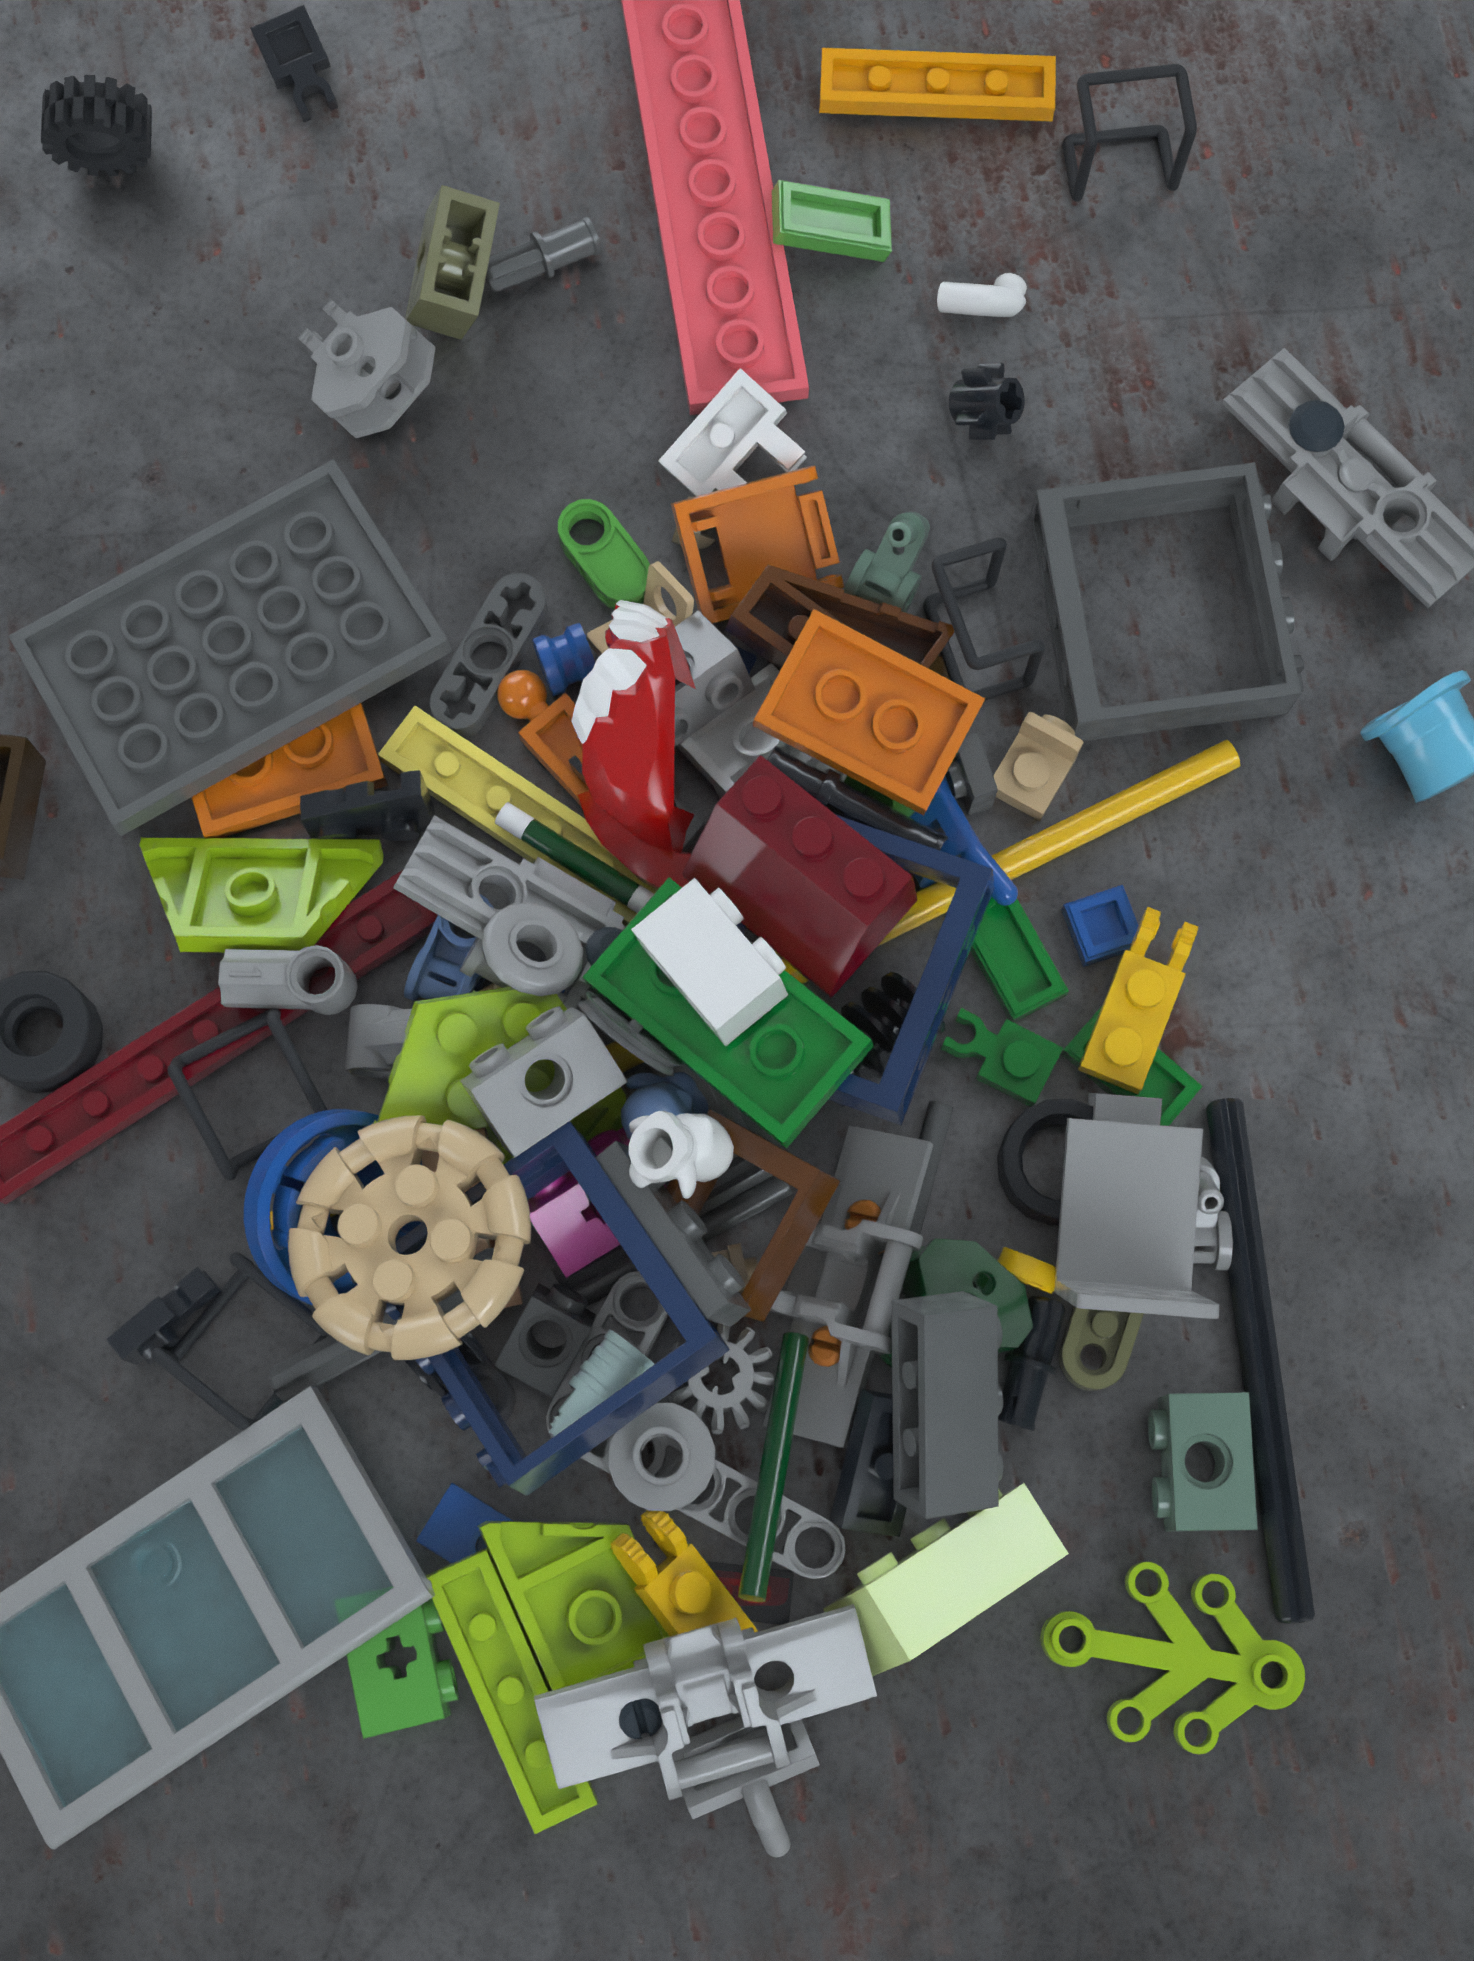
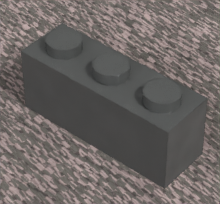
M964 1291L892 1300L894 1500L925 1519L999 1507L998 1482L1003 1475V1460L998 1449V1416L1002 1411L1003 1396L998 1383V1349L1002 1343V1326L997 1315V1305Z

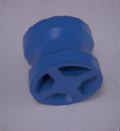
M579 622L567 626L563 635L554 638L541 635L532 639L538 662L552 697L565 693L568 685L572 683L583 682V679L594 668L595 660Z

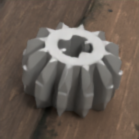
M718 1323L717 1331L730 1350L717 1360H723V1368H726L729 1362L734 1364L739 1372L732 1378L733 1390L730 1393L719 1395L718 1387L715 1386L712 1392L708 1391L702 1381L710 1376L708 1365L686 1381L689 1386L672 1393L669 1396V1401L681 1406L694 1398L697 1403L690 1411H693L700 1420L706 1409L713 1411L711 1421L712 1433L720 1435L724 1430L723 1412L732 1411L735 1423L741 1430L748 1428L750 1425L748 1415L741 1406L745 1401L756 1410L766 1412L770 1403L765 1397L753 1391L752 1386L774 1387L776 1374L754 1372V1367L762 1365L772 1358V1352L769 1347L760 1348L749 1356L745 1352L754 1339V1330L746 1327L741 1332L736 1344L728 1342L730 1327ZM675 1342L672 1352L684 1343Z

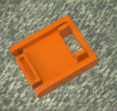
M816 466L797 469L671 503L697 608L712 624L730 619L732 613L767 565L838 588L845 587L842 574H831L817 579L815 569L840 563L823 491L816 490L796 495L794 485L805 484L818 479ZM715 527L729 584L708 590L694 532Z

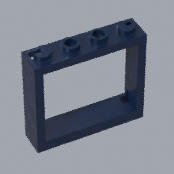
M838 816L905 871L956 888L880 1083L877 1084L850 1074L829 1098L832 1101L902 1126L995 889L993 869ZM740 923L737 924V928L744 935L746 928Z
M570 1121L517 1157L512 1158L504 1164V1167L510 1176H519L527 1201L565 1173L571 1171L686 1342L528 1456L522 1450L457 1347L438 1355L415 1359L425 1373L431 1375L436 1371L449 1391L441 1397L443 1405L463 1431L472 1427L484 1446L481 1451L476 1453L482 1467L490 1472L499 1488L507 1483L509 1487L526 1496L730 1350L712 1322L703 1315L595 1157L597 1155L585 1137ZM480 1181L467 1190L465 1194L474 1205L482 1199L487 1190ZM424 1222L395 1242L399 1254L411 1255L418 1252L424 1246L428 1235ZM387 1303L385 1311L396 1321L402 1316L404 1305Z

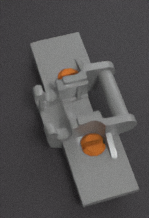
M849 1126L834 1176L840 1180V1183L824 1211L821 1224H817L793 1267L787 1290L780 1291L770 1309L773 1313L793 1319L790 1332L800 1333L809 1338L793 1435L844 1449L848 1447L861 1390H865L874 1354L880 1355L881 1352L891 1354L892 1339L889 1338L892 1326V1300H899L912 1251H919L923 1237L909 1230L933 1148V1144L930 1141ZM884 1252L863 1329H859L857 1326L866 1295L869 1291L877 1255ZM773 1391L769 1401L770 1405L767 1409L765 1419L763 1422V1426L766 1428L769 1419Z

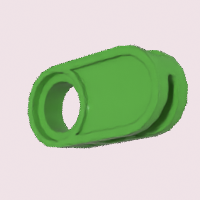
M580 499L570 503L561 512L558 519L559 542L564 554L599 600L608 608L614 610L615 604L620 600L643 604L650 565L647 557L603 503L592 499ZM582 519H593L598 521L605 531L598 542L592 545H582L576 543L571 538L570 531L572 526Z

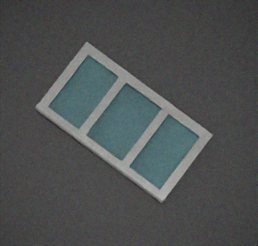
M309 1386L0 1592V1753L45 1843L51 1849L58 1848L435 1596L431 1581L423 1573L317 1387Z

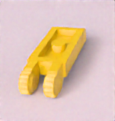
M1150 907L1146 908L1129 951L1125 950L1121 956L1078 1070L1136 1094H1139L1143 1088L1186 973L1181 971L1188 959L1198 931V926L1185 921L1182 928H1179L1175 934L1167 964L1164 965L1148 959L1144 955L1151 940L1155 938L1160 926L1159 917L1161 915L1160 911Z
M646 1510L640 1519L647 1532L667 1557L657 1567L650 1556L645 1553L640 1543L628 1534H620L610 1544L613 1554H615L617 1560L621 1562L623 1568L637 1586L634 1590L669 1636L737 1618L741 1630L753 1627L754 1633L758 1632L757 1628L693 1544H687L686 1536L673 1522L674 1520L669 1517L668 1513Z

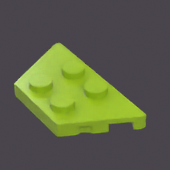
M141 837L139 843L180 952L225 953V949L300 951L305 947L314 946L381 866L384 858L380 839L319 840Z
M512 987L414 1001L404 1031L406 1037L400 1054L395 1058L388 1079L390 1085L378 1121H374V1123L390 1118L422 1115L425 1116L426 1122L431 1124L443 1125L448 1119L473 1130L490 1127L460 1082V1080L472 1073L469 1067L470 1063L496 1045L504 1044L506 1049H509L530 1035L526 1030L527 1025L544 1012L555 1007H561L564 1012L567 1008L557 994L536 996L519 992ZM538 1060L528 1068L525 1074V1086L528 1091H542L551 1084L555 1075L552 1060ZM619 1087L587 1110L625 1104V1093Z
M485 1521L477 1525L551 1691L633 1668V1661L646 1658L643 1644L670 1637L634 1590L637 1586L623 1568L621 1562L617 1560L613 1550L610 1548V1544L622 1533L628 1534L635 1539L628 1524L606 1522Z

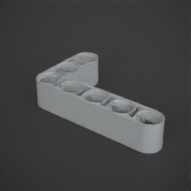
M639 1271L630 1272L622 1276L612 1287L591 1330L556 1392L546 1415L547 1431L551 1438H553V1435L549 1430L552 1428L550 1423L554 1421L553 1416L559 1415L558 1409L574 1390L568 1384V1381L573 1375L575 1376L578 1373L583 1362L588 1360L593 1354L592 1351L604 1340V1336L609 1329L628 1341L647 1358L651 1353L669 1315L660 1302L656 1313L645 1321H635L624 1315L622 1302L626 1294L635 1288L644 1287L650 1289ZM613 1435L583 1455L581 1459L611 1474L608 1467L609 1443ZM669 1436L651 1439L655 1446L656 1454L653 1463L646 1470L656 1478L672 1475L683 1462L679 1445ZM715 1460V1469L712 1474L715 1480V1488L710 1498L701 1504H688L676 1510L747 1547L748 1535L738 1528L735 1522V1511L741 1501L748 1497H755L758 1482ZM783 1496L772 1561L799 1576L809 1579L825 1578L831 1575L842 1564L846 1551L845 1540L839 1528L830 1520ZM806 1529H820L832 1541L833 1552L831 1558L820 1568L812 1569L804 1566L795 1554L797 1537Z

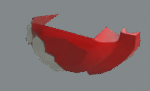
M620 600L615 604L614 612L611 614L612 622L605 631L608 649L598 657L593 670L583 679L580 694L574 707L571 722L582 750V774L589 790L577 796L586 821L600 843L640 881L658 890L668 878H671L683 888L689 881L684 878L682 873L692 853L682 852L687 829L694 814L674 806L675 678L694 689L696 688L672 619L666 618L648 605Z

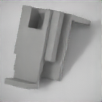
M1089 1093L1088 1105L1093 1106V1120L1067 1118L1054 1293L1076 1308L1219 1319L1220 1304L1191 1291L1203 1129L1160 1125L1162 1098Z

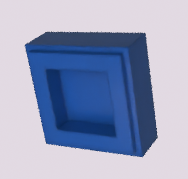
M1123 885L1066 903L1061 909L1083 967L1121 955L1125 950L1129 951L1139 925Z

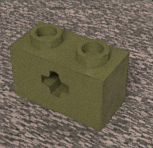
M441 185L425 213L405 319L411 325L461 340L479 315L500 206L499 202Z

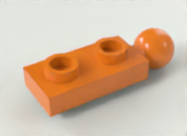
M516 670L507 674L501 680L497 691L498 702L502 710L513 718L528 719L530 721L518 732L520 741L581 806L577 795L589 790L587 785L573 772L568 762L570 758L576 755L582 763V750L571 722L575 703L564 693L549 706L546 703V686L537 674L528 670Z

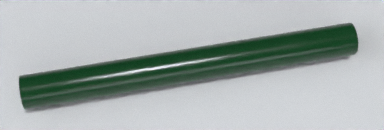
M786 1332L782 1337L738 1593L739 1598L751 1602H765L809 1342V1338L806 1335L796 1332Z

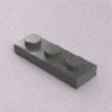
M618 1141L612 1143L595 1157L707 1320L731 1327L751 1311L739 1293L745 1287L742 1277L723 1255L713 1256L701 1239L707 1233L704 1223L686 1202L681 1200L676 1203L664 1186L668 1181L651 1183L644 1188L637 1187L629 1175L631 1164L629 1146Z

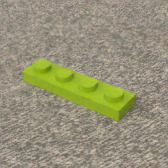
M487 1547L426 1575V1578L431 1581L435 1593L432 1600L534 1834L597 1805L598 1798L590 1781L558 1789L534 1701V1696L550 1692V1689Z

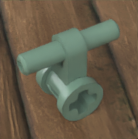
M905 512L894 517L877 552L875 553L866 548L859 557L848 578L844 593L878 604L884 602L902 608L901 611L907 613L922 580V575L912 571L928 537L930 530L928 520L916 512ZM904 547L905 550L903 553L897 551V548Z

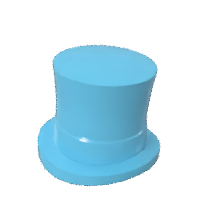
M1461 670L1441 678L1408 702L1376 717L1360 731L1364 741L1379 737L1389 753L1393 755L1407 781L1415 803L1438 795L1474 775V718L1459 691L1471 681L1466 671Z

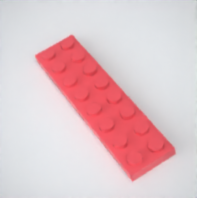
M621 0L690 415L700 414L740 368L778 403L808 399L809 384L784 245L773 244V182L740 0Z

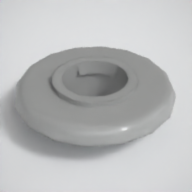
M529 902L508 905L495 913L483 930L482 949L488 966L502 982L519 992L536 996L560 993L574 983L582 970L583 947L577 931L564 916L549 907ZM526 941L540 947L545 953L547 961L537 962L525 957L518 949L516 942Z
M656 1403L613 1434L609 1443L608 1467L615 1486L629 1502L649 1511H673L691 1504L706 1489L715 1469V1445L708 1427L693 1411L675 1403ZM669 1436L679 1445L683 1462L672 1475L656 1478L644 1468L641 1460V1451L651 1439Z

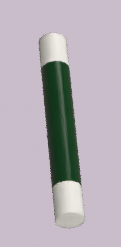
M507 802L499 811L495 819L496 825L636 913L654 895L648 889L511 803Z

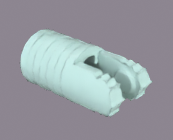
M609 1329L604 1336V1340L592 1351L593 1354L588 1360L583 1362L578 1373L575 1376L573 1375L568 1381V1384L574 1390L558 1409L559 1415L553 1416L554 1421L550 1423L552 1428L549 1432L552 1433L553 1437L652 1367L654 1363L628 1341Z

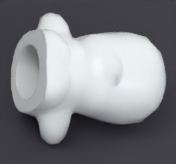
M658 1111L650 1116L637 1117L629 1124L630 1132L633 1133L629 1142V1156L631 1160L629 1175L632 1182L639 1188H644L651 1183L677 1179L682 1196L689 1199L695 1191L696 1181L707 1182L720 1177L733 1160L734 1146L729 1134L717 1120L706 1114L686 1113L675 1116L670 1112Z

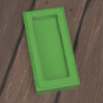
M778 180L772 190L773 244L885 262L892 252L890 199Z

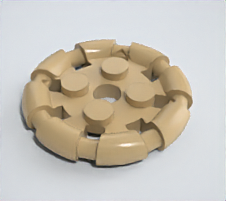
M422 1115L386 1119L359 1130L360 1138L342 1151L334 1147L312 1171L296 1201L298 1205H302L297 1228L289 1229V1264L299 1296H308L316 1309L312 1315L313 1319L331 1337L348 1348L365 1355H371L374 1350L391 1353L393 1360H413L438 1355L462 1345L460 1339L462 1336L479 1324L486 1328L501 1313L513 1296L524 1273V1269L519 1267L523 1245L530 1244V1211L526 1193L519 1176H510L502 1164L505 1155L493 1142L479 1132L448 1119L443 1125L427 1123L425 1116ZM423 1150L439 1152L440 1156L436 1172L420 1165ZM376 1160L385 1174L364 1187L356 1173ZM478 1181H481L487 1191L482 1199L473 1205L464 1191ZM329 1213L340 1215L338 1232L341 1238L324 1235ZM412 1221L424 1222L428 1231L424 1246L418 1252L411 1255L399 1254L395 1244L399 1230L405 1224ZM478 1237L496 1240L492 1260H473ZM349 1272L358 1285L347 1293L339 1294L333 1282ZM459 1289L464 1302L445 1314L438 1302L446 1299ZM387 1303L404 1305L402 1318L397 1321L396 1325L383 1323Z

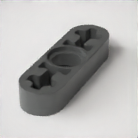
M512 573L504 576L494 585L431 693L430 710L433 718L463 738L477 734L484 727L498 703L497 691L501 680L507 674L517 670L533 643L532 639L537 636L546 620L548 607L545 591L537 579L525 573ZM524 593L529 597L532 610L520 609L510 623L513 635L518 636L514 639L503 628L510 615L506 600L508 598L518 600ZM484 642L499 643L507 651L506 659L502 665L492 670H484L477 667L472 662V654L476 647ZM462 673H465L475 682L468 697L473 712L470 715L460 712L455 719H451L445 703L448 700L459 702L468 689L466 678L460 676ZM481 686L488 687V689L483 690Z

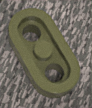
M1074 1306L1059 1350V1364L1064 1376L1076 1387L1089 1391L1101 1390L1116 1383L1127 1368L1144 1313L1081 1309ZM1085 1346H1094L1101 1352L1103 1360L1099 1369L1091 1370L1082 1364L1080 1354Z

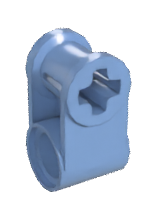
M480 894L483 901L493 908L489 900ZM438 915L424 947L418 953L405 984L404 997L416 1001L419 997L427 1000L471 993L474 990L476 992L480 991L485 981L484 977L477 973L469 977L459 971L476 937L469 939L458 937L454 931L456 925ZM440 981H443V982L448 983V984H450V985H453V986H455V987L449 986V985L444 984V983H442V982H440Z

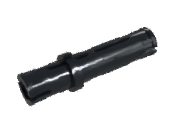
M775 746L767 760L835 815L939 851L941 850L945 834L937 832L839 780L840 773L830 768L824 773L784 752L778 746Z

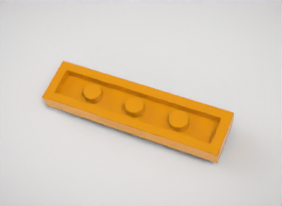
M822 48L819 113L1052 122L1055 112L1056 56Z

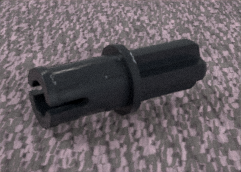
M1031 1296L1028 1299L1033 1329L1018 1348L1014 1349L1013 1354L1006 1353L1004 1360L1010 1362L1002 1390L1003 1407L998 1416V1421L1013 1426L1017 1425L1031 1431L1035 1430V1420L1048 1374L1055 1375L1057 1368L1051 1366V1362L1066 1312L1063 1304L1042 1296Z

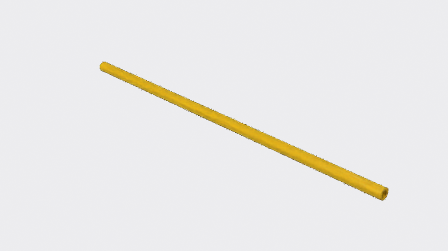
M1224 740L991 856L1007 876L1013 880L1239 768L1240 759L1238 753L1230 741ZM936 882L916 892L917 902L878 946L946 913L956 888ZM781 959L786 966L785 971L803 984L809 981L785 960ZM616 1041L605 1046L622 1073L644 1063V1061ZM273 1210L270 1211L271 1231L274 1229Z

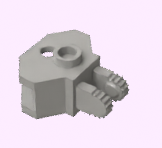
M331 299L323 308L327 313V318L336 325L328 337L323 339L317 332H311L308 328L298 337L313 352L310 357L317 363L311 400L330 418L337 420L355 438L388 430L430 384L435 346L393 307L357 317L351 311L346 313ZM399 383H401L400 393L393 399H387L386 397L393 394Z

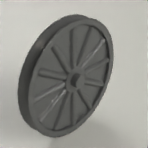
M586 991L587 1001L578 1002L580 1009L599 1028L651 1067L666 1075L674 1076L673 1067L682 1066V1062L642 1030L643 1026L635 1019L631 1021L606 999Z

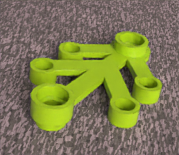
M1140 1562L1133 1565L1125 1576V1588L1131 1598L1137 1602L1144 1603L1172 1643L1095 1630L1092 1622L1087 1617L1072 1611H1062L1053 1614L1046 1620L1041 1630L1040 1640L1044 1653L1050 1660L1062 1666H1081L1091 1657L1168 1670L1132 1699H1120L1109 1708L1107 1713L1108 1728L1115 1737L1125 1742H1137L1143 1739L1150 1730L1151 1720L1205 1679L1213 1678L1235 1682L1201 1712L1194 1710L1184 1712L1177 1718L1174 1724V1737L1182 1749L1193 1754H1205L1215 1747L1219 1732L1251 1707L1257 1705L1269 1710L1285 1708L1296 1701L1305 1683L1304 1665L1296 1651L1283 1642L1261 1639L1235 1603L1236 1592L1232 1582L1220 1574H1205L1196 1579L1191 1589V1598L1199 1611L1214 1616L1239 1655L1210 1649L1168 1591L1169 1580L1166 1572L1161 1566L1152 1562ZM1144 1569L1152 1571L1158 1579L1157 1590L1150 1596L1140 1594L1135 1586L1136 1576ZM1210 1581L1219 1583L1224 1590V1600L1215 1608L1209 1607L1202 1598V1590ZM1067 1626L1078 1628L1083 1637L1081 1647L1073 1653L1064 1651L1059 1643V1635ZM1271 1661L1276 1662L1283 1672L1282 1681L1274 1688H1268L1261 1679L1263 1666ZM1133 1707L1140 1715V1724L1136 1731L1125 1734L1117 1725V1716L1122 1709ZM1194 1719L1202 1720L1207 1727L1206 1739L1199 1745H1191L1185 1738V1727Z

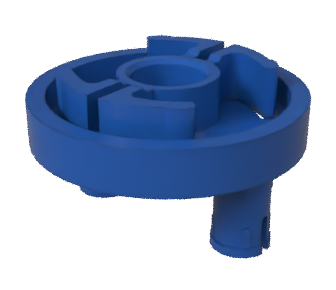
M331 1109L308 1115L297 1120L279 1133L263 1151L253 1168L244 1201V1227L248 1246L256 1264L265 1277L277 1288L301 1302L313 1306L308 1296H299L289 1264V1229L297 1228L302 1210V1205H298L296 1201L304 1184L319 1162L334 1147L342 1151L360 1138L358 1131L374 1124V1121H378L379 1115L349 1109ZM319 1135L310 1146L300 1152L288 1166H285L298 1150L307 1145L315 1136ZM375 1160L356 1174L364 1187H366L385 1173ZM272 1194L275 1195L273 1202L274 1229L272 1230V1236L275 1243H273L270 1232V1202ZM329 1213L324 1235L341 1238L331 1223ZM412 1221L405 1224L399 1230L396 1241L423 1222ZM349 1272L333 1282L339 1294L347 1293L358 1285L352 1282Z

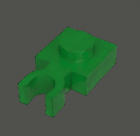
M961 1008L955 1021L968 1026L973 1032L974 1039L968 1044H961L946 1036L941 1050L958 1058L974 1057L984 1062L975 1078L976 1080L1029 1107L1034 1106L1063 1047L1008 1019L1005 1020L999 1034L996 1035L986 1029L981 1018Z

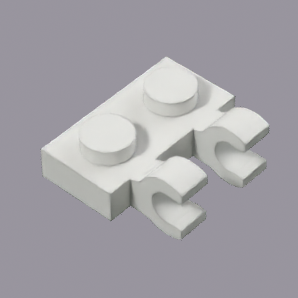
M740 368L659 459V463L695 496H700L747 483L735 471L758 446L785 472L797 470L807 457L804 455L805 451L776 426L787 414L786 409Z

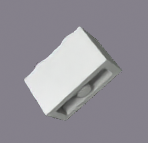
M694 878L631 930L642 948L721 1042L727 1046L788 996L779 976L786 969V966L762 937L751 944L737 928L736 925L744 920V918L720 888H717L709 895Z

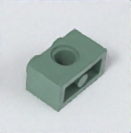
M1249 1392L1177 1393L1159 1397L1158 1409H1150L1148 1433L1151 1449L1160 1450L1162 1477H1153L1152 1506L1154 1516L1156 1518H1164L1165 1532L1257 1530ZM1193 1444L1205 1446L1214 1457V1472L1205 1482L1194 1479L1188 1473L1185 1466L1186 1452Z

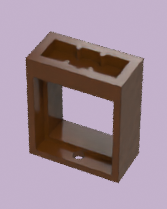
M710 1109L707 1115L717 1120L725 1128L733 1143L734 1154L798 1189L745 1289L739 1291L751 1309L745 1316L764 1322L838 1187L840 1180ZM718 1178L707 1182L696 1181L695 1191L689 1199L682 1196L677 1179L671 1180L666 1189L676 1203L683 1200L699 1215Z

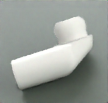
M1012 273L1000 275L995 280L994 285L942 282L938 290L937 306L938 310L942 313L1012 317L1019 313L1026 304L1024 295L1027 286L1019 275Z

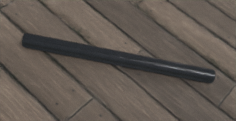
M1222 1098L1211 1101L1206 1111L1214 1169L1219 1176L1220 1192L1224 1198V1204L1220 1211H1226L1229 1214L1232 1226L1233 1249L1228 1273L1244 1391L1249 1392L1252 1449L1275 1618L1278 1622L1284 1624L1304 1623L1313 1620L1315 1611L1244 1103L1239 1098Z

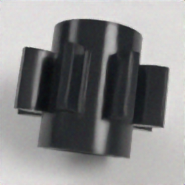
M1003 363L978 364L977 368L963 369L961 371L962 379L958 380L950 391L949 410L956 425H970V440H995L996 435L1011 434V424L1016 423L1022 416L1025 405L1023 388L1017 378H1004L1005 368Z

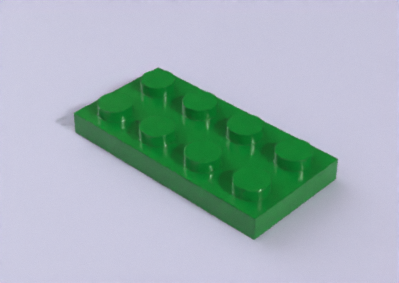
M668 878L582 978L591 988L631 1021L632 1019L638 1021L643 1026V1031L787 1149L873 1048V1042L868 1036L784 970L779 976L788 996L725 1046L642 948L631 930L682 888L671 878Z

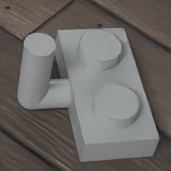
M741 1716L690 1737L689 1744H685L683 1749L672 1753L673 1761L766 1735L765 1727L752 1728L751 1725L744 1727ZM802 1719L781 1725L790 1762L789 1766L776 1769L773 1762L681 1789L692 1819L744 1798L754 1827L767 1854L772 1857L784 1856L790 1849L791 1840L769 1787L820 1765Z

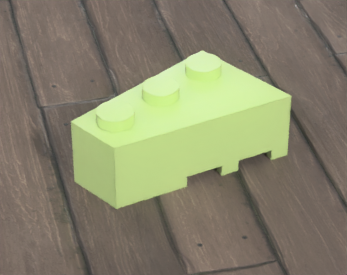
M1025 1483L1005 1494H1002L998 1488L999 1507L966 1512L968 1517L952 1527L949 1526L945 1518L927 1527L910 1539L916 1550L898 1561L892 1552L878 1559L857 1573L862 1582L861 1585L823 1608L825 1612L854 1604L872 1676L911 1661L1069 1554Z

